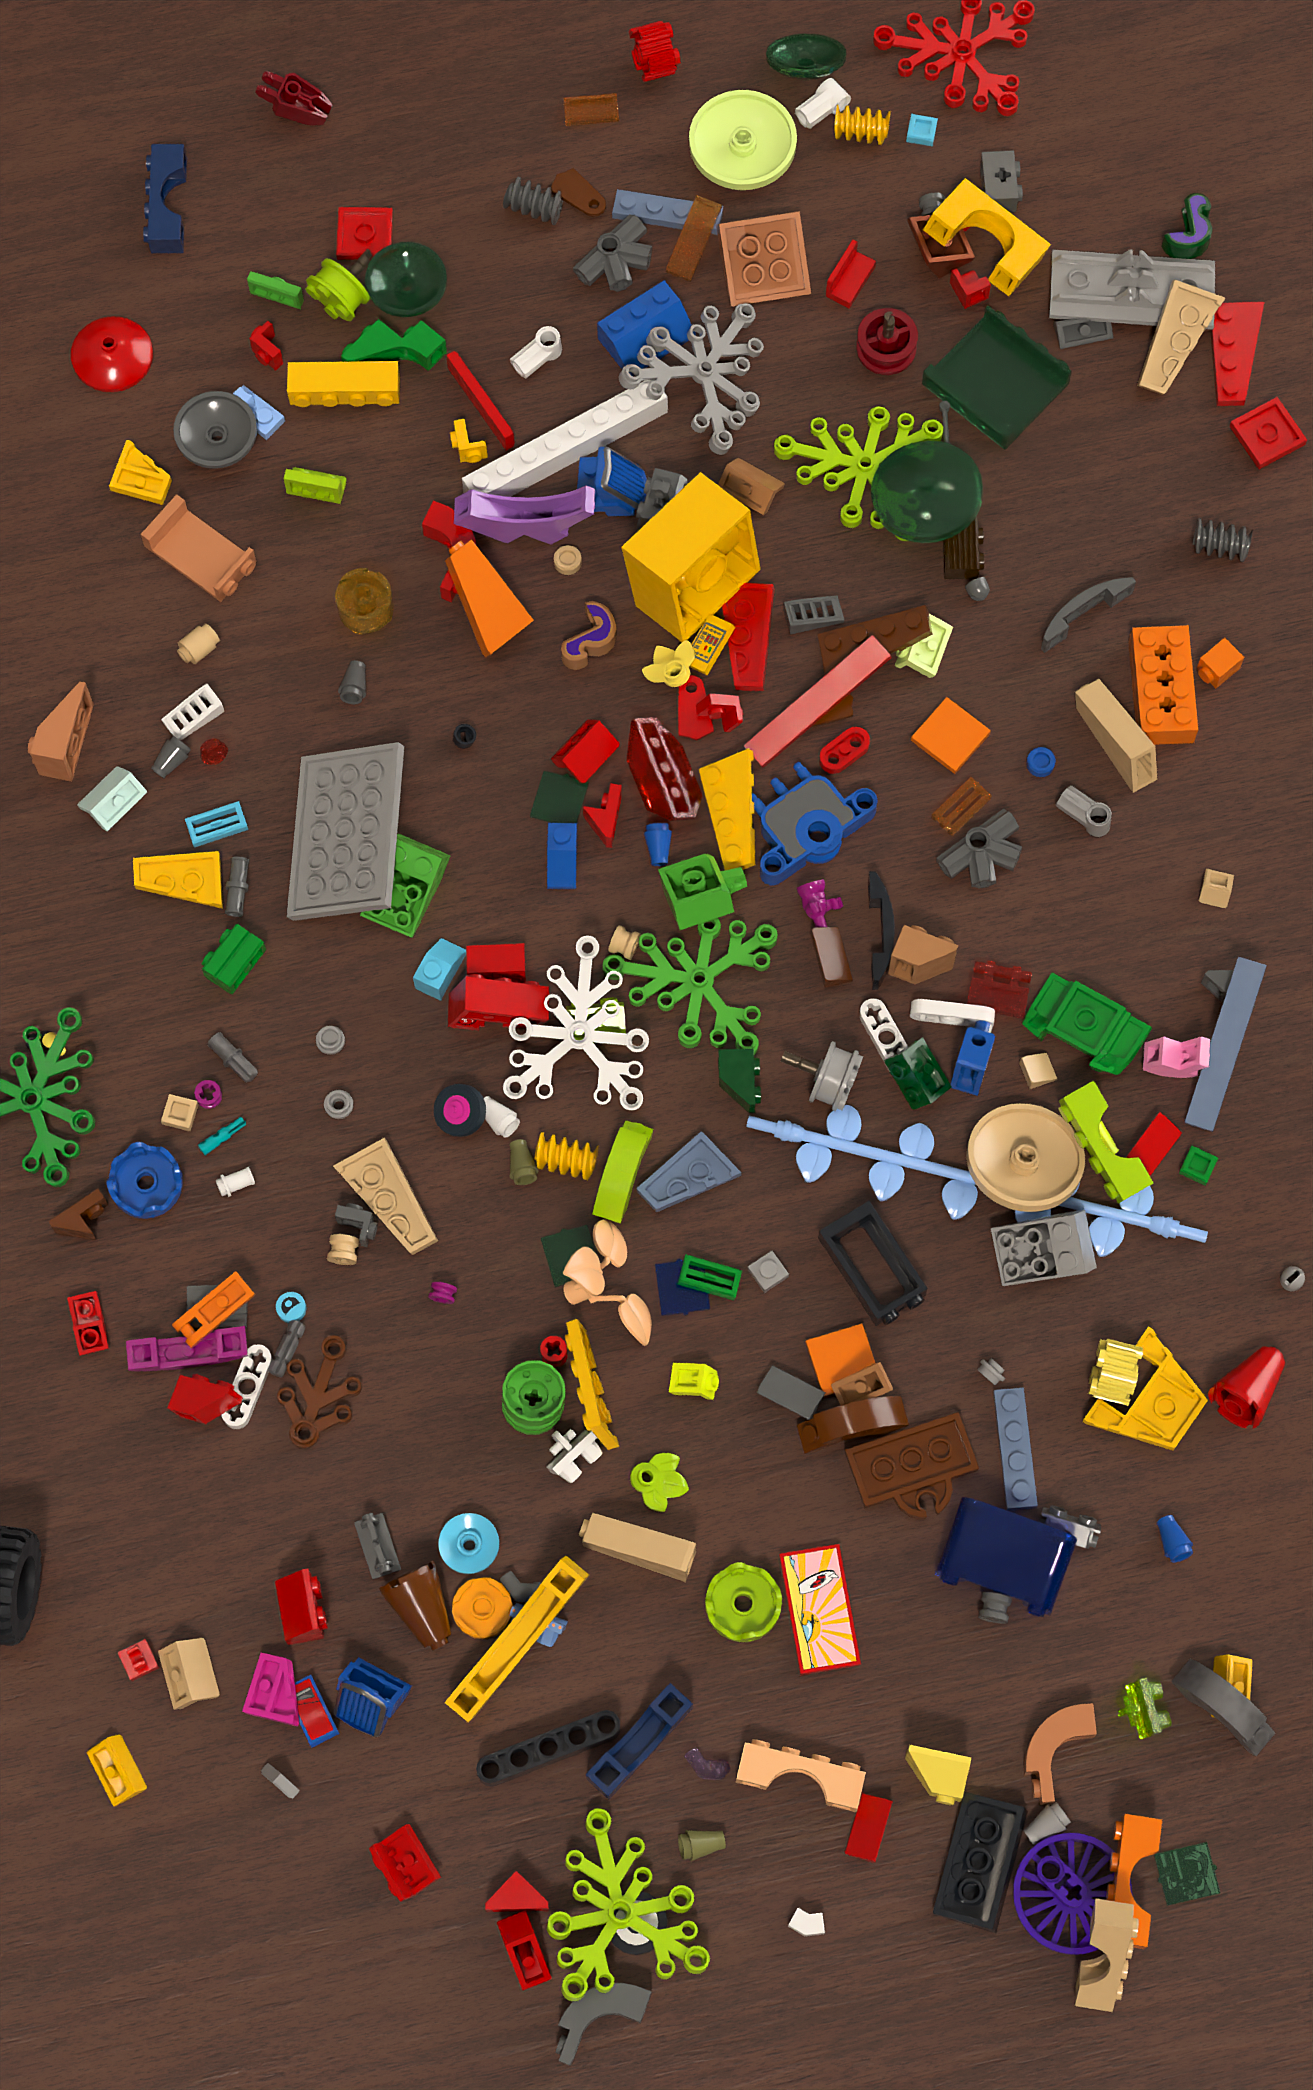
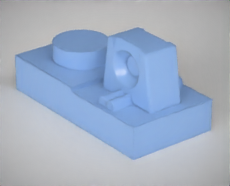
M240 386L233 393L249 405L256 419L257 433L267 440L285 422V418L281 413L246 386Z

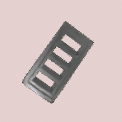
M837 595L786 601L783 604V611L790 635L844 623ZM828 605H832L835 616H829ZM821 607L823 617H818L816 608ZM806 610H811L813 618L807 617ZM800 612L802 619L797 620L795 613Z

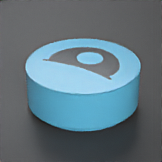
M296 1292L284 1293L276 1302L277 1314L284 1322L289 1323L291 1320L300 1321L306 1314V1303L303 1297Z

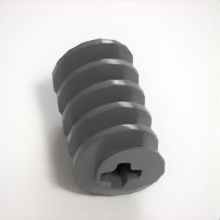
M518 176L514 183L511 182L506 190L503 208H508L511 204V210L514 212L521 208L522 215H528L531 211L532 218L537 219L541 215L542 222H548L551 219L552 225H556L562 210L563 200H561V191L559 190L554 197L551 196V187H548L544 193H541V184L539 183L534 190L531 189V180H528L524 186H521V177Z
M1198 518L1192 545H1195L1196 554H1200L1203 547H1206L1207 556H1211L1214 549H1217L1218 558H1222L1224 553L1228 551L1229 560H1233L1235 555L1239 553L1240 562H1244L1249 552L1253 529L1247 535L1246 527L1242 526L1238 533H1236L1235 525L1231 524L1227 531H1225L1223 522H1219L1216 529H1214L1212 520H1208L1206 525L1202 527V520Z

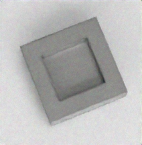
M770 1251L748 1266V1271L764 1293L789 1277V1273L773 1251Z

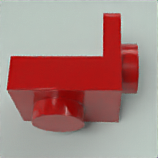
M267 321L262 326L256 327L249 339L252 351L255 353L258 361L264 366H271L276 371L283 365L281 350L270 342L275 337L273 324Z

